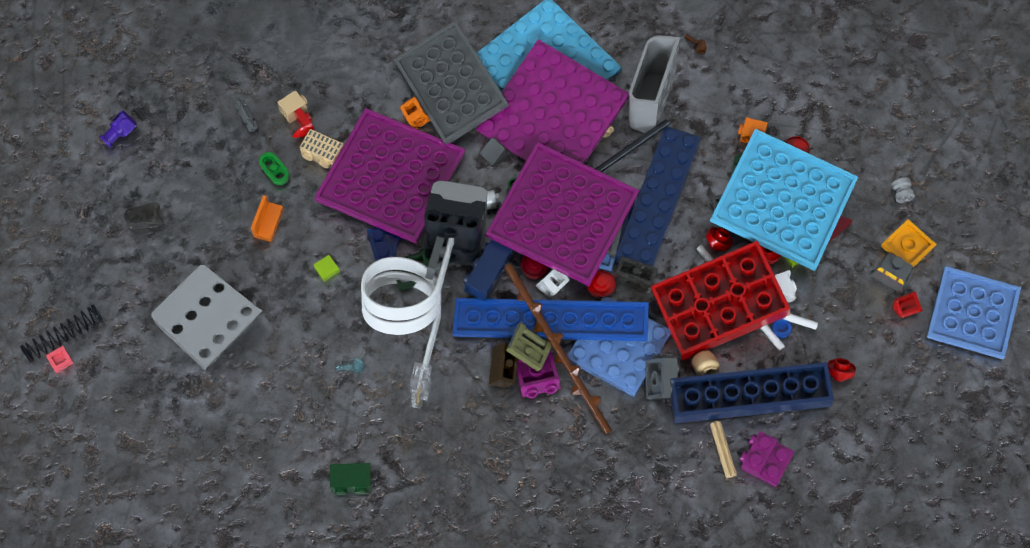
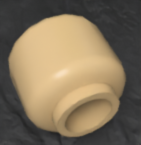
M701 351L692 359L691 365L697 376L717 374L720 370L719 362L711 351Z

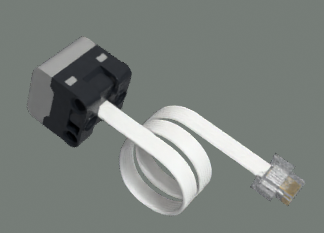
M437 181L432 186L424 215V228L427 231L424 240V254L426 257L431 258L437 236L444 238L443 246H446L444 257L439 258L442 261L438 278L435 274L433 280L425 278L428 267L418 261L404 257L379 259L366 269L362 277V314L365 321L375 330L394 335L409 334L425 328L434 320L423 364L414 363L410 378L411 407L421 409L423 400H428L432 385V365H429L441 319V289L448 262L473 265L476 258L480 256L486 232L488 196L487 190L482 187L447 181ZM387 270H404V271H408V272H412V273L417 274V275H414V274L407 273V272L390 271V272H384V273H381V274L375 276L376 274H378V273H380V272H383V271H387ZM396 280H400L401 282H417L414 288L421 290L429 297L418 304L397 308L380 305L369 296L377 288L388 284H397ZM380 318L387 319V320H397V321H399V320H408V319H413V320L404 321V322H392V321L382 320V319H380Z

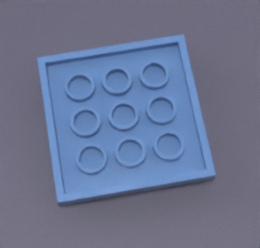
M945 266L926 338L1003 360L1008 346L1021 287Z
M605 297L601 299V301L617 302L611 299L610 297ZM648 318V341L577 340L567 357L572 364L580 366L581 369L635 397L646 378L645 360L653 359V356L661 353L670 337V332L668 328Z

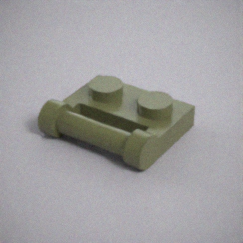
M519 322L506 351L536 371L542 369L552 345L549 340H544L526 328L524 323ZM522 334L530 340H532L533 342H535L536 344H538L539 346H541V348H539L534 343L523 337Z

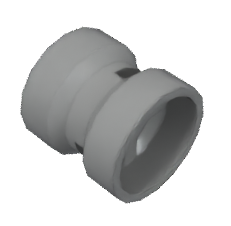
M900 178L892 182V188L896 191L895 198L898 203L908 202L915 198L914 191L910 188L912 185L910 178Z

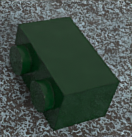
M330 464L331 492L336 495H346L347 492L363 495L372 491L371 464Z

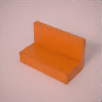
M265 195L261 199L250 229L254 238L272 242L284 207L270 203Z

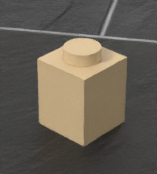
M296 90L277 102L280 112L289 123L296 120L294 111L301 107L304 113L308 112L306 98L302 94L299 95Z

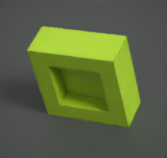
M330 255L313 264L324 282L340 272Z

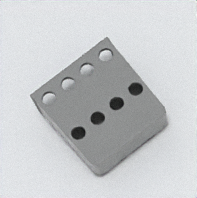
M659 35L650 38L645 44L629 91L628 123L633 130L646 133L660 123L675 78L681 37Z
M200 265L152 312L151 316L156 325L205 370L260 315L262 310L208 267Z

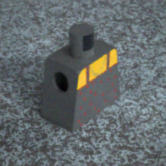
M888 253L880 260L871 277L903 295L912 281L913 266L904 261L903 258Z

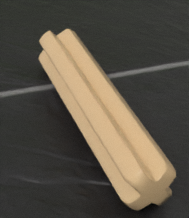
M714 421L710 425L725 476L726 478L736 476L735 466L721 421Z

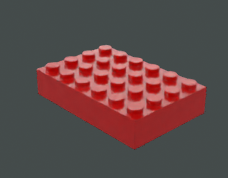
M758 241L650 286L651 293L682 361L695 356L701 351L710 350L790 315L788 302Z

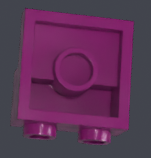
M551 350L542 369L536 371L520 359L517 361L518 368H516L522 397L535 398L540 393L553 394L557 389H561L559 375Z
M759 431L758 435L753 434L749 445H751L749 452L744 451L740 462H742L740 469L777 487L795 451L779 444L777 439Z

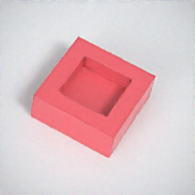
M64 346L46 355L56 373L74 364Z

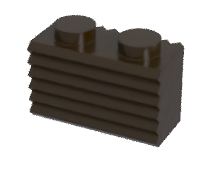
M500 343L495 347L493 346L489 385L505 388L516 383L515 380L517 378L515 376L517 375L516 368H518L517 361L519 359L506 351L508 343Z

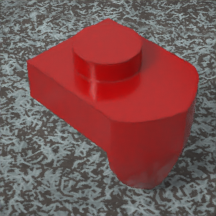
M301 107L295 110L296 119L301 127L292 137H305L310 129L315 131L309 113H304Z
M916 291L894 299L893 311L896 315L905 318L923 311Z

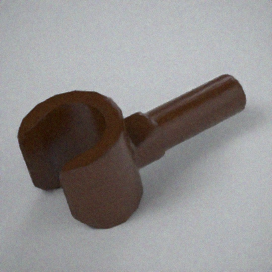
M688 34L685 35L687 40L696 45V52L700 54L705 53L707 49L705 40L700 39L698 41Z

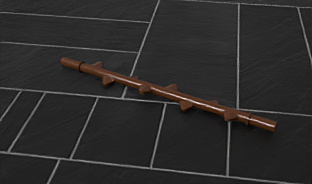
M508 264L504 268L512 279L513 285L519 291L518 301L526 302L537 321L534 331L544 332L556 352L555 362L564 365L575 383L572 394L582 395L605 435L610 433L612 429L604 418L603 412L598 408L601 397L590 395L579 376L580 366L572 365L560 345L563 334L552 332L541 314L543 305L533 301L523 284V280L520 279L512 264Z

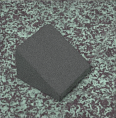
M492 138L482 149L480 155L490 165L494 166L506 155V149L496 139Z

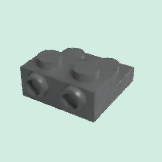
M662 354L653 356V359L645 360L646 399L671 398L672 384L670 379L678 378L677 374L679 372L677 358H673V354Z

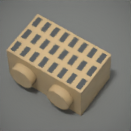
M310 129L300 145V151L306 160H314L324 168H331L344 145L337 140Z

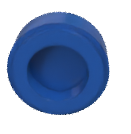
M780 319L772 325L773 333L780 339L788 337L791 333L792 325L787 320Z

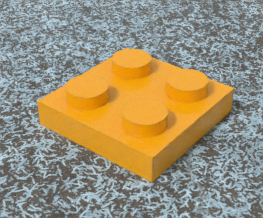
M907 219L882 243L881 247L888 253L903 258L904 261L911 264L914 268L935 248L936 243Z

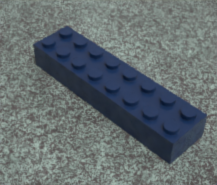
M666 127L663 130L615 255L616 265L651 276L697 154L701 137L672 127Z
M827 362L670 379L672 384L670 399L674 424L831 407L834 401Z

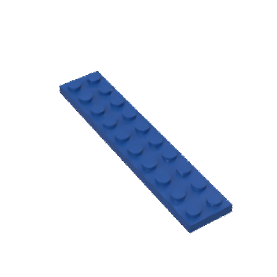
M456 298L454 337L512 338L516 326L519 322H522L526 325V328L541 338L547 339L544 332L534 331L537 321L525 301H518V299H486L483 301L475 298ZM533 300L535 303L543 305L541 314L553 333L563 334L562 339L648 341L649 302Z

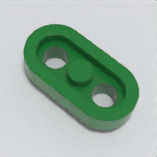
M272 152L262 154L259 158L261 169L274 184H286L290 175L285 165Z

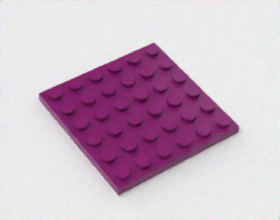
M538 39L502 91V95L509 106L481 123L476 130L488 139H496L506 150L524 161H527L538 142L585 164L629 99V93Z
M365 108L314 199L316 202L417 244L425 229L424 215L433 184L437 181L450 182L466 152L464 148L452 143L446 145L440 138Z
M537 142L488 228L485 237L590 286L636 200L639 190Z

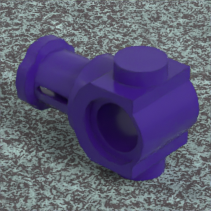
M124 110L120 111L109 124L110 129L99 137L112 148V144L120 136H127L136 127L137 122Z

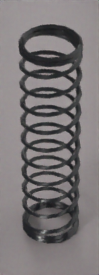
M92 304L91 308L87 307L92 322L83 311H80L86 327L76 315H74L73 317L78 326V329L67 318V323L70 327L72 334L67 330L63 323L60 322V326L65 338L61 335L57 328L53 326V330L58 339V342L54 339L51 333L48 330H46V334L50 340L52 347L48 344L44 337L41 334H39L40 340L44 346L45 351L41 348L37 341L34 338H32L38 355L34 352V350L27 342H25L27 349L23 344L20 345V348L28 362L31 363L34 361L31 351L37 358L41 357L38 347L44 354H47V349L44 342L51 350H54V345L52 343L51 338L58 346H61L58 334L65 342H68V338L64 329L72 338H75L71 325L79 334H82L78 321L87 331L89 330L85 318L89 321V323L92 326L95 327V322L92 317V314L100 323H102L104 320L102 319L95 305Z

